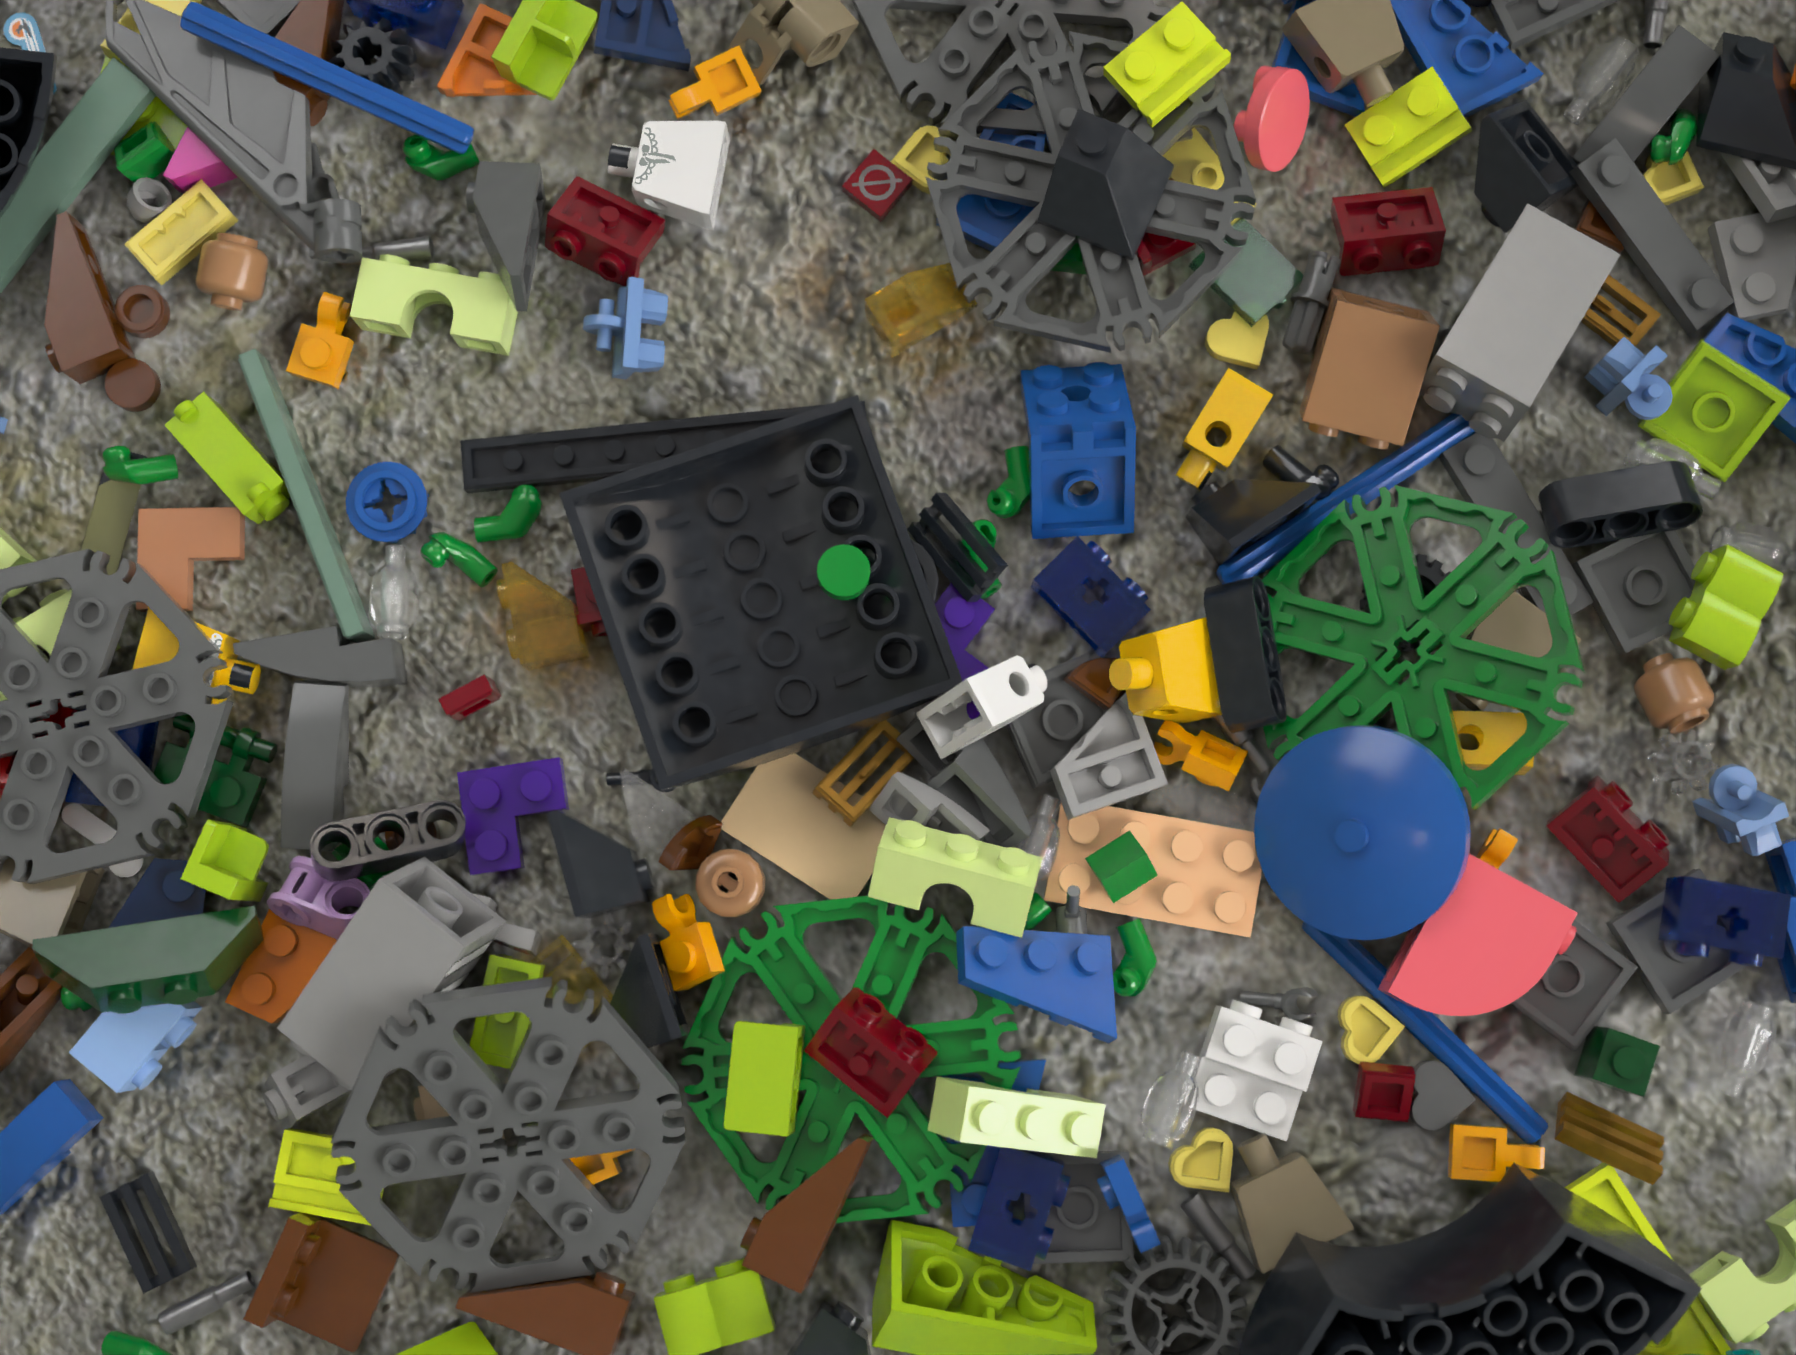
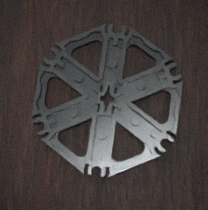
M853 0L855 10L900 104L909 91L906 102L907 110L913 112L922 101L932 102L934 107L928 114V124L934 126L940 122V127L968 100V93L1007 41L1013 53L1021 46L1022 56L1026 63L1030 65L1029 42L1035 40L1038 51L1043 56H1051L1057 51L1054 34L1061 33L1064 36L1058 22L1131 28L1133 37L1128 43L1131 44L1171 10L1169 7L1156 6L1153 0H1004L1003 3L1002 0ZM889 8L960 14L930 56L921 63H912L903 57L885 19V14ZM1066 40L1067 52H1072V50H1071V48H1070V46H1069V44H1068V42H1067V40ZM1084 74L1083 78L1091 104L1097 109L1099 116L1103 118L1120 93L1104 75L1092 78ZM1036 102L1031 108L1026 110L995 108L977 128V134H981L984 128L995 129L994 133L1018 136H1037V133L1045 134ZM944 111H948L949 113H948L947 117H945V118L941 121V119L943 118V115H944Z
M1069 31V39L1074 50L1073 52H1067L1064 36L1061 33L1054 34L1057 51L1053 55H1041L1035 40L1031 41L1028 47L1031 64L1028 65L1022 56L1020 46L938 129L939 137L934 139V148L936 151L945 152L951 157L943 165L928 162V175L937 180H932L926 177L958 292L969 281L976 279L966 286L963 293L964 300L970 303L978 294L985 293L990 295L992 301L982 311L983 317L987 321L994 319L1000 313L1003 306L1006 309L1001 316L993 321L995 327L1111 353V347L1106 340V331H1112L1114 345L1119 351L1125 350L1123 332L1127 328H1138L1142 333L1145 344L1149 343L1152 337V327L1148 320L1151 318L1158 328L1160 338L1243 254L1244 247L1234 246L1246 245L1248 233L1235 230L1231 222L1236 218L1252 220L1255 209L1252 205L1255 206L1256 197L1222 88L1216 97L1207 102L1215 91L1216 81L1211 78L1153 128L1147 123V119L1140 111H1136L1134 108L1118 123L1128 128L1162 156L1186 131L1194 127L1204 128L1212 136L1222 168L1224 183L1218 190L1169 180L1146 230L1147 233L1195 243L1204 251L1205 259L1201 266L1170 297L1158 300L1148 294L1137 254L1132 261L1038 223V217L1057 155L1078 109L1095 115L1083 78L1085 72L1093 66H1105L1130 45L1124 42ZM1016 89H1025L1035 98L1051 154L978 138L977 128L1009 93ZM975 194L1034 207L985 259H976L969 253L956 211L957 204L962 197ZM1078 243L1097 308L1094 317L1088 322L1077 323L1032 312L1026 305L1027 294Z
M90 549L0 569V691L8 699L0 701V759L16 755L0 799V873L4 862L8 858H12L15 861V870L11 880L37 884L153 856L155 854L147 849L142 836L149 845L164 849L167 844L158 833L159 825L163 821L169 820L179 830H185L188 827L186 819L180 813L174 811L176 806L182 808L188 818L195 819L234 703L226 700L219 704H211L212 699L220 700L233 694L232 688L227 685L211 687L209 683L210 675L216 670L227 668V663L222 659L213 657L203 660L212 654L223 652L142 565L138 563L136 565V563L129 559L123 558L118 571L112 575H108L106 570L110 556L102 551L97 550L94 552ZM64 579L70 584L72 595L50 659H48L2 608V600L11 590L51 580ZM135 602L145 603L177 637L179 642L178 653L167 662L107 676L131 604ZM80 692H83V693H84V695H80V696H76V697H75L76 693H80ZM42 702V705L30 707V704ZM60 702L64 707L80 711L73 713V716L65 719L66 727L63 729L60 724L43 720L50 718V715L58 712V703ZM189 714L195 722V732L181 774L176 781L170 784H162L115 732ZM74 772L115 817L118 825L117 832L111 840L105 843L56 853L48 845Z
M552 977L423 994L422 1002L414 999L409 1003L408 1013L416 1021L415 1025L411 1027L402 1026L398 1023L397 1019L390 1016L386 1020V1034L381 1026H379L333 1131L331 1155L332 1158L347 1156L355 1161L350 1165L338 1166L336 1182L340 1183L339 1191L419 1276H421L423 1266L431 1259L428 1273L429 1281L435 1282L442 1269L454 1268L458 1271L455 1289L461 1291L469 1281V1274L476 1273L470 1282V1293L592 1275L594 1274V1265L600 1269L607 1267V1254L601 1248L603 1245L614 1244L625 1254L629 1251L628 1235L637 1244L685 1143L684 1117L667 1118L664 1116V1113L668 1110L682 1108L681 1092H679V1084L603 995L599 1006L592 1013L594 1008V990L587 989L582 1001L576 1004H569L564 1000L567 993V981L563 979L556 983L553 989V997L545 998L547 992L552 987ZM427 1008L432 1013L431 1015L428 1014ZM508 1012H520L530 1019L531 1023L504 1083L498 1079L454 1029L455 1025L462 1019ZM592 1041L607 1043L640 1082L639 1089L559 1100L583 1047ZM397 1068L410 1071L450 1115L371 1127L367 1122V1114L384 1076L389 1071ZM503 1129H514L515 1135L519 1136L517 1145L507 1146L506 1140L502 1138ZM639 1149L648 1154L650 1164L632 1202L627 1207L617 1210L609 1204L569 1158ZM462 1174L438 1229L432 1237L420 1238L415 1236L384 1204L380 1196L382 1190L390 1184ZM517 1190L563 1240L565 1246L559 1255L551 1258L510 1264L498 1263L490 1256V1249Z

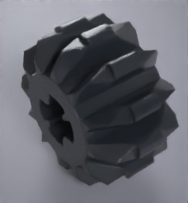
M362 15L360 28L356 30L352 26L343 23V32L347 38L345 40H331V48L336 56L330 58L329 62L402 95L403 90L399 82L414 81L415 74L409 66L417 62L414 49L408 46L409 38L405 31L400 28L393 30L391 22L384 17L373 26L371 20ZM373 57L377 61L374 64L370 62V59Z

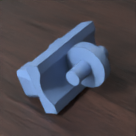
M628 277L627 286L618 289L616 316H614L615 301L612 299H600L599 314L587 315L583 321V330L597 335L596 350L610 352L612 336H615L612 378L626 380L634 372H657L663 367L664 341L640 338L641 323L661 326L666 320L668 295L644 289V279Z
M1623 337L1584 377L1604 395L1595 407L1607 416L1625 400L1627 409L1639 419L1651 420L1664 414L1672 403L1671 387L1665 379L1649 373L1668 355L1657 345L1644 355L1629 340Z
M1728 764L1717 769L1712 775L1708 786L1711 799L1698 798L1692 801L1696 815L1715 824L1720 840L1728 844L1741 841L1744 852L1751 856H1758L1782 845L1775 822L1789 817L1785 802L1757 790L1755 776L1750 770L1741 765Z

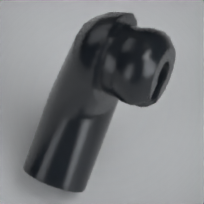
M1279 445L1273 447L1263 459V466L1281 481L1316 483L1321 493L1315 500H1321L1329 496L1331 490L1339 485V476L1330 466L1318 465L1315 471L1311 472Z

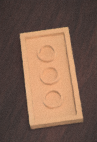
M1060 801L1043 900L1066 904L1067 889L1069 886L1075 885L1080 888L1079 906L1083 908L1251 938L1262 873L1255 846L1254 832L1107 806L1068 820ZM1130 830L1147 853L1158 876L1113 903L1085 858Z

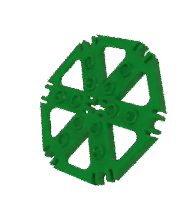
M1394 485L1398 492L1397 507H1395V499L1386 487H1381L1379 492L1382 502L1379 508L1374 511L1366 510L1365 501L1359 494L1353 496L1352 507L1357 517L1352 519L1349 513V503L1344 499L1262 579L1265 588L1277 591L1274 597L1268 594L1278 655L1286 649H1296L1354 666L1299 718H1292L1287 714L1285 722L1263 727L1267 748L1273 751L1279 742L1287 738L1288 741L1281 743L1273 754L1280 761L1296 745L1318 733L1346 726H1373L1393 707L1398 732L1417 740L1431 750L1449 769L1457 781L1461 792L1466 789L1468 790L1472 809L1476 810L1569 724L1567 721L1555 720L1547 716L1551 709L1563 716L1574 714L1575 708L1566 703L1558 702L1556 694L1558 689L1565 685L1581 688L1583 681L1574 674L1568 672L1561 673V669L1576 668L1584 673L1585 671L1555 554L1551 549L1545 558L1533 564L1532 561L1540 559L1546 553L1548 545L1540 538L1529 548L1519 547V537L1529 528L1522 519L1514 521L1508 527L1506 533L1503 534L1502 532L1506 526L1517 518L1512 512ZM1423 518H1431L1477 530L1481 535L1482 543L1425 597L1410 537V531L1414 523ZM1350 541L1355 545L1370 613L1305 597L1300 592L1299 583L1303 575L1338 542ZM1532 586L1541 593L1552 636V647L1546 655L1534 657L1465 639L1518 588ZM1405 640L1409 644H1413L1417 640L1420 641L1421 645L1416 651L1421 658L1415 664L1408 660L1403 661L1400 665L1398 664L1397 659L1400 658L1402 653L1397 646ZM1443 644L1433 655L1430 654L1438 645ZM1408 674H1410V677L1407 678V679L1400 685L1399 682L1402 681ZM1448 691L1521 711L1527 720L1525 733L1486 769L1473 770L1469 768L1463 758Z
M868 896L778 905L773 907L780 912L784 921L783 927H780L779 920L773 913L764 911L760 914L768 926V932L764 938H755L747 927H742L738 930L743 943L750 947L748 953L739 946L736 937H731L721 959L725 971L714 976L682 1048L698 1047L704 1049V1054H691L682 1058V1065L697 1064L703 1069L704 1077L699 1084L684 1086V1091L691 1095L707 1092L709 1098L702 1101L690 1100L687 1103L757 1204L761 1202L763 1192L768 1184L774 1188L766 1199L767 1210H771L778 1204L781 1196H788L839 1154L856 1114L900 1174L901 1183L899 1188L890 1194L847 1198L836 1223L929 1214L930 1211L922 1204L918 1192L924 1191L926 1201L930 1206L937 1209L943 1204L935 1191L937 1181H950L958 1193L965 1188L961 1175L952 1169L954 1165L959 1166L967 1174L971 1183L987 1145L965 1142L953 1144L945 1141L939 1134L928 1131L929 1119L909 1091L888 1118L885 1117L804 1051L831 1011L843 999L806 948L803 940L806 929L814 923L863 918L871 922L875 929V936L852 989L857 987L864 993L873 995L882 1002L889 1013L898 1019L920 966L927 955L934 952L942 953L950 959L958 970L956 931L946 917L941 914L939 924L932 933L927 930L935 918V909L927 907L920 921L911 922L906 917V907L895 905L894 915H889V902ZM749 972L759 975L793 1024L806 1025L799 1091H807L796 1114L795 1132L786 1137L778 1158L773 1162L758 1160L738 1131L726 1130L724 1128L732 1042H728L722 1037L719 1024L738 980ZM971 989L977 998V1008L972 1016L965 1019L906 1025L919 1031L926 1038L928 1044L938 1052L919 1078L977 1073L983 1077L986 1084L1012 1089L1021 1066L1013 1069L1001 1068L998 1066L999 1060L1013 1062L1021 1058V1050H1003L999 1045V1036L1005 1031L1018 1030V1023L1003 1021L996 1025L993 1020L994 1017L1002 1014L1015 1015V1012L1005 1001Z

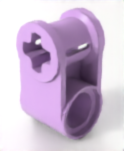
M305 856L294 857L289 864L291 872L279 892L271 893L267 900L269 909L289 923L308 927L338 940L356 914L354 912L353 914L345 915L338 913V911L346 906L360 908L370 893L369 888L364 882L356 878L343 881L326 880L316 873L311 858Z

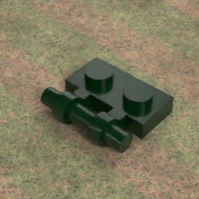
M189 714L174 717L173 727L189 733L190 739L186 748L166 742L153 773L162 784L173 783L181 774L195 732V722ZM226 725L219 745L232 749L233 755L229 764L214 759L198 810L248 827L267 782L266 778L250 773V767L254 758L271 763L277 753L278 745L262 739L261 733L253 729L243 727L241 730Z

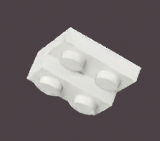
M1233 999L1230 1009L1216 1005L1184 1106L1287 1141L1302 1092H1307L1322 1041L1310 1037L1313 1027L1286 1017H1282L1280 1026L1260 1020L1263 1009Z

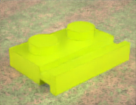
M1181 1L1103 67V75L1136 111H1140L1147 119V123L1153 128L1229 64L1231 53L1227 49L1224 50L1217 43L1216 37Z
M1433 66L1394 91L1388 98L1373 105L1344 124L1383 188H1386L1472 131L1471 126L1464 118Z
M293 1128L284 1129L273 1181L275 1183L273 1196L269 1200L268 1207L371 1225L339 1191L340 1183L336 1182L338 1166L350 1165L355 1161L347 1156L332 1158V1135ZM384 1189L382 1190V1192H381V1194H380L381 1199H382V1196H383V1191H384Z

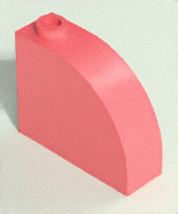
M1469 854L1465 871L1454 893L1429 919L1408 931L1378 990L1406 1005L1441 1015L1471 1016L1497 1010L1516 1001L1527 993L1546 973L1556 954L1562 955L1565 953L1576 934V927L1572 923L1578 913Z

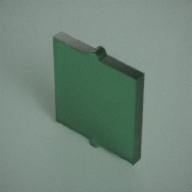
M1240 218L1232 227L1235 230L1248 233L1246 245L1234 246L1244 247L1243 254L1210 288L1253 327L1273 308L1280 309L1286 302L1285 297L1301 283L1303 274L1246 219ZM1204 251L1189 264V267L1194 272L1205 259Z

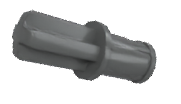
M1311 251L1308 255V262L1299 291L1294 292L1290 299L1294 306L1282 341L1283 346L1291 352L1308 354L1312 350L1322 315L1329 306L1330 302L1327 299L1337 268H1339L1341 263L1340 259L1334 255L1330 256L1329 262L1325 261L1328 255L1326 252Z

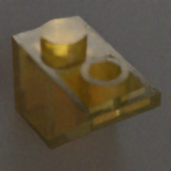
M950 262L907 273L864 299L865 316L891 358L978 307V303L975 298L970 303L964 300L963 293L966 284L958 292Z
M513 562L502 563L504 579L497 580L496 585L502 609H510L513 628L506 630L511 658L513 660L520 659V664L529 671L588 659L589 654L585 634L578 626L576 615L579 614L578 607L570 599Z

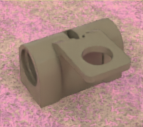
M750 0L755 7L748 14L727 50L739 45L746 58V41L751 39L758 43L763 54L761 65L755 67L748 60L747 62L758 84L762 85L784 51L793 49L808 67L836 58L859 22L840 0Z

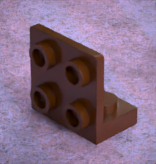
M301 1212L290 1216L243 1320L261 1328L276 1320H280L347 1351L355 1352L363 1341L400 1255L389 1246L321 1216Z

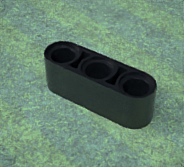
M1665 461L1562 479L1545 486L1538 496L1550 543L1560 548H1572L1678 530L1694 524L1701 518L1703 513L1690 468L1681 461Z
M1253 576L1206 588L1204 591V607L1220 707L1225 725L1230 732L1236 733L1285 722L1287 716L1286 700L1270 603L1264 583L1258 576Z
M436 800L329 822L320 826L313 833L310 840L312 864L316 873L322 878L329 881H343L400 869L424 856L431 862L447 859L454 856L462 848L465 840V816L462 809L455 803L447 800ZM444 820L450 822L455 827L456 832L447 839H436L428 833L427 828L433 822ZM393 831L403 838V843L394 850L385 851L378 848L374 840L380 833ZM332 842H340L350 848L349 855L338 862L325 860L320 853L327 844Z

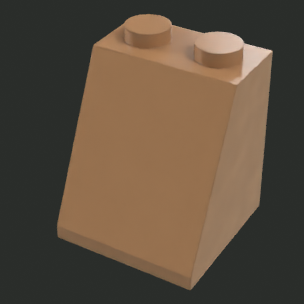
M1331 287L1327 299L1330 303L1325 313H1323L1299 411L1302 421L1309 422V430L1325 436L1338 437L1339 430L1359 435V443L1377 449L1386 450L1389 443L1403 446L1440 325L1429 311Z

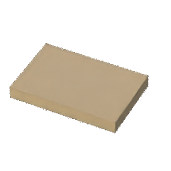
M796 753L757 765L721 820L723 823L722 830L830 900L858 897L873 874L878 846L886 825L868 808L853 826L849 827L843 821L844 817L838 811L834 813L827 807L829 805L827 801L823 798L819 800L812 793L827 773ZM837 781L831 788L839 794L845 785ZM855 792L847 802L854 807L863 796Z

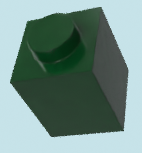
M1594 1026L1586 1037L1574 1075L1622 1093L1644 1097L1660 1046L1611 1028Z

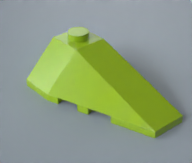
M891 1220L886 1234L872 1300V1347L916 1355L1094 1354L1096 1351L1094 1303L1038 1275L1025 1278L1001 1266L1003 1259L988 1251L982 1257L957 1245L958 1237L942 1229Z

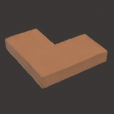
M237 507L138 509L137 563L142 565L184 611H193L194 561L245 560V516ZM136 602V610L147 612L148 606L145 603Z

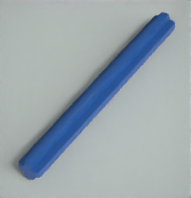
M190 2L182 13L180 26L184 31L458 154H464L472 142L474 135L472 126L197 2Z
M1454 413L1333 491L1329 496L1321 499L1220 565L1216 572L1219 581L1224 584L1258 576L1283 560L1344 499L1349 503V513L1351 515L1354 513L1352 507L1354 495L1359 494L1367 505L1380 496L1379 488L1386 487L1388 490L1393 488L1394 485L1399 484L1440 457L1442 452L1475 434V431L1469 426V421H1466L1462 415Z
M1303 922L1302 929L1392 1016L1402 1023L1441 1063L1445 1064L1465 1086L1524 1142L1533 1144L1544 1135L1548 1129L1547 1122L1437 1016L1431 1012L1406 1005L1378 990L1388 970L1357 940L1333 936Z

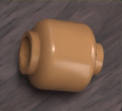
M217 233L216 240L207 241L202 245L195 282L200 291L212 296L210 305L228 310L242 311L243 302L252 303L262 298L268 268V257L260 249H257L258 241L235 234Z
M1665 653L1652 658L1642 666L1645 673L1635 682L1634 693L1653 727L1668 729L1671 734H1677L1692 729L1709 718L1710 714L1707 710L1713 705L1714 693L1695 660L1688 657L1674 659L1671 653Z
M722 849L710 854L701 863L696 874L695 889L700 902L710 912L721 917H739L750 913L760 903L765 892V876L760 864L751 855L738 849ZM729 873H734L737 876V880L730 877ZM722 885L727 888L728 893L723 892L720 886Z

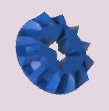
M379 462L364 468L352 480L346 494V511L352 525L363 536L375 542L397 543L408 535L416 534L417 527L427 517V498L429 495L420 477L409 467L396 462ZM384 484H386V487L395 498L404 499L401 501V504L394 506L393 521L387 517V514L382 509L371 507L383 501Z

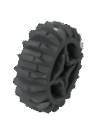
M1161 1236L1159 1240L1161 1253L1154 1255L1152 1248L1142 1252L1145 1259L1138 1264L1133 1257L1126 1255L1123 1258V1262L1131 1270L1127 1277L1116 1270L1110 1272L1109 1278L1116 1285L1120 1286L1121 1290L1120 1292L1113 1290L1103 1291L1102 1298L1106 1303L1118 1306V1309L1102 1313V1320L1107 1325H1120V1327L1113 1330L1107 1336L1112 1346L1128 1342L1119 1355H1222L1219 1352L1222 1345L1234 1351L1239 1349L1240 1343L1233 1336L1229 1335L1228 1332L1229 1329L1245 1330L1247 1322L1239 1316L1231 1315V1311L1242 1310L1247 1307V1301L1243 1296L1228 1295L1241 1285V1281L1237 1275L1221 1278L1229 1267V1262L1224 1257H1220L1208 1265L1212 1256V1248L1209 1245L1202 1244L1195 1255L1191 1256L1193 1246L1192 1240L1189 1237H1182L1179 1242L1178 1251L1173 1252L1169 1237ZM1175 1267L1186 1268L1183 1276L1178 1275L1175 1282L1167 1288H1156L1150 1284L1146 1285L1143 1283L1148 1277L1160 1270ZM1202 1276L1209 1281L1215 1295L1216 1314L1214 1322L1207 1320L1195 1310V1299L1199 1292L1196 1286ZM1134 1297L1154 1311V1320L1150 1328L1152 1335L1147 1344L1136 1335L1133 1328L1131 1309ZM1184 1297L1185 1301L1180 1304L1193 1321L1184 1316L1180 1318L1174 1315L1169 1322L1166 1321L1164 1323L1163 1320L1168 1316L1158 1302L1152 1298L1164 1304L1167 1302L1175 1305L1179 1298L1183 1299ZM1190 1332L1199 1337H1204L1198 1344L1187 1350L1179 1352L1162 1351L1165 1345L1170 1346L1175 1337L1182 1333Z

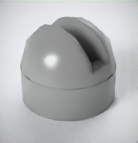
M147 177L135 181L126 199V205L131 211V215L136 220L145 223L151 222L172 204V196L167 187L161 182Z

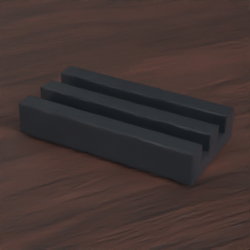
M936 492L931 498L933 502L931 507H924L918 514L921 519L918 522H912L907 531L918 544L924 547L934 560V563L967 602H977L1008 565L949 495ZM942 514L988 567L986 572L972 558L970 551L961 540L956 539L939 519Z
M154 1171L148 1172L138 1177V1179L128 1182L100 1197L143 1294L197 1267ZM142 1188L178 1264L172 1268L158 1240L154 1226L149 1220L137 1194V1191ZM123 1198L158 1272L156 1276L121 1201Z

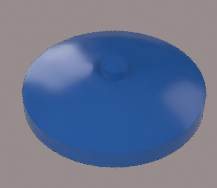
M1355 725L1335 728L1318 733L1296 745L1284 755L1268 776L1258 799L1254 822L1255 846L1259 863L1267 882L1276 896L1294 915L1317 930L1345 939L1376 940L1388 938L1406 932L1429 919L1449 900L1456 890L1465 871L1470 852L1471 830L1467 805L1460 787L1449 769L1431 750L1417 740L1392 729L1378 726Z

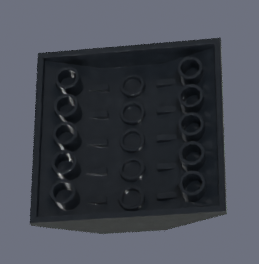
M858 395L559 493L661 791L765 764L863 730L939 698L963 682ZM845 544L858 548L865 554L870 564V579L866 589L859 596L850 600H837L829 597L823 592L817 580L819 559L826 550L836 545Z

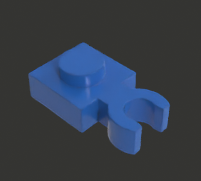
M1118 1154L1100 1162L1105 1176L1096 1180L1109 1210L1119 1206L1140 1253L1160 1245L1158 1236L1147 1215L1146 1208L1123 1157Z

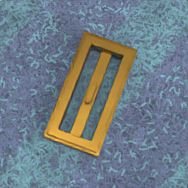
M1608 275L1601 288L1643 321L1640 325H1637L1616 309L1611 302L1597 294L1591 305L1631 336L1628 338L1590 308H1588L1581 322L1613 347L1623 337L1636 347L1661 314Z
M886 720L873 725L819 782L812 792L819 800L823 798L829 803L827 807L834 813L838 811L844 817L843 821L849 827H852L873 804L890 778L897 772L902 773L915 759L896 740L901 733ZM881 734H884L889 739L888 742L839 794L836 793L831 787ZM897 747L904 752L903 755L862 799L852 807L847 800Z
M1566 1092L1558 1102L1555 1140L1652 1185L1663 1174V1166L1659 1165L1663 1160L1664 1151L1659 1150L1664 1145L1663 1136L1569 1092Z

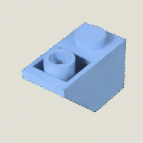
M193 1001L182 1005L167 1003L142 1006L135 1012L125 1014L111 1011L101 1013L70 1050L69 1054L116 1093L131 1091L136 1088L142 1090L161 1071L163 1065L158 1061L171 1046L174 1048L180 1046L194 1031L197 1024L193 1019L202 1007Z

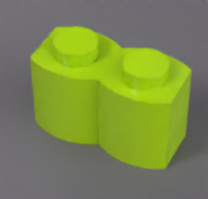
M1728 544L1713 550L1711 553L1705 552L1699 558L1691 573V579L1696 582L1690 598L1683 597L1670 615L1669 624L1673 626L1669 641L1723 670L1739 666L1755 640L1761 620L1771 606L1784 574Z
M745 1258L735 1259L715 1266L716 1276L708 1279L695 1281L694 1273H689L662 1282L665 1291L657 1293L653 1299L668 1355H699L723 1346L753 1339L775 1330L776 1325L762 1275L742 1266Z

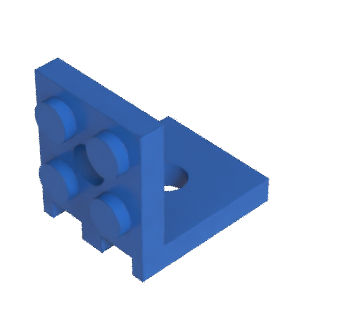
M1093 362L1080 367L1059 368L1054 365H1043L1032 370H1020L1021 393L1029 438L1030 528L1032 539L1134 533L1136 426L1122 364L1111 365L1106 362ZM1082 480L1091 481L1096 485L1091 492L1084 495H1076L1069 491V488L1074 483Z

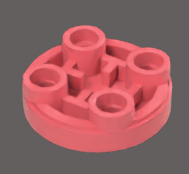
M1261 66L1254 77V91L1249 100L1247 110L1240 111L1236 116L1234 130L1238 141L1244 143L1246 156L1253 167L1277 172L1291 162L1303 140L1310 108L1309 87L1305 76L1297 69L1281 66Z

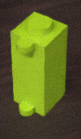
M203 391L193 401L185 400L174 409L175 416L164 426L244 516L259 525L264 519L270 521L276 518L288 507L290 495L282 474L218 402Z

